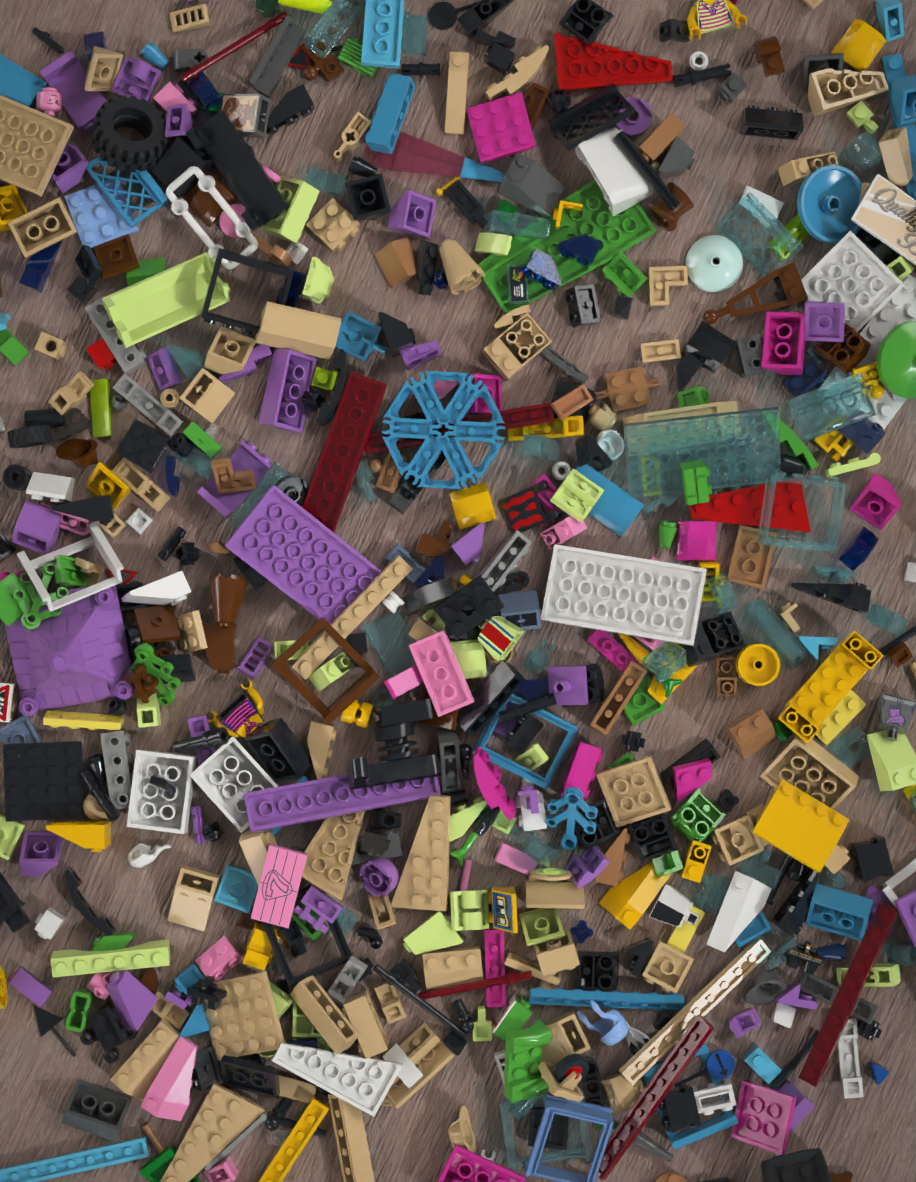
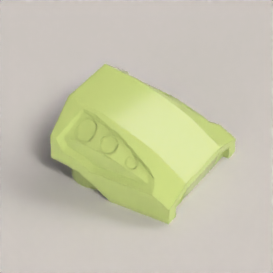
M316 257L311 259L302 295L312 302L320 304L330 297L334 276L330 267L323 264Z
M478 639L450 641L465 679L486 678L485 650L482 643Z

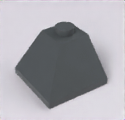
M677 137L661 164L657 175L661 179L683 174L686 168L690 170L695 162V159H693L695 152L683 140Z

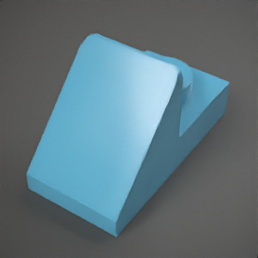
M796 636V640L814 660H818L819 645H821L820 649H832V645H838V638Z

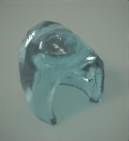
M867 132L856 137L845 150L848 160L861 170H869L876 167L882 159L879 142Z

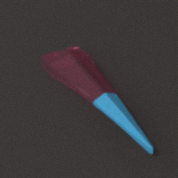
M403 132L399 133L393 153L377 152L374 162L375 167L390 171L502 182L506 175L501 171Z

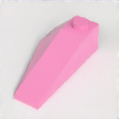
M179 1037L140 1107L155 1117L177 1121L183 1119L190 1105L191 1098L189 1095L193 1083L191 1079L193 1069L195 1068L197 1045L185 1037Z

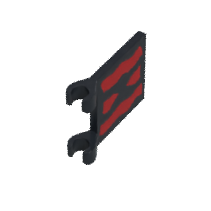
M547 481L499 500L512 532L518 530L522 533L561 516L559 510L545 514L537 495L538 492L549 488Z

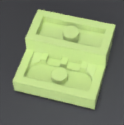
M573 468L550 501L582 523L604 490Z

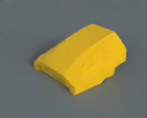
M855 19L831 54L843 53V61L858 72L865 71L886 40L880 32L869 24Z
M486 482L449 493L459 530L496 519Z

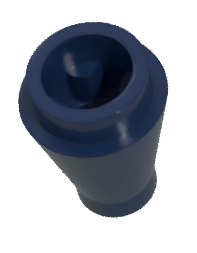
M840 943L818 947V958L838 962L846 960L845 944L840 945Z

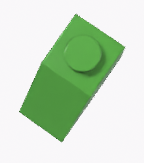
M112 933L111 935L106 934L103 937L99 935L92 943L94 948L91 951L123 949L134 938L136 933Z

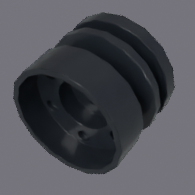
M413 722L373 729L376 742H385V746L378 748V752L387 751V754L379 756L380 761L407 759L419 754L418 748H409V746L417 744V741H408L407 737L415 734Z

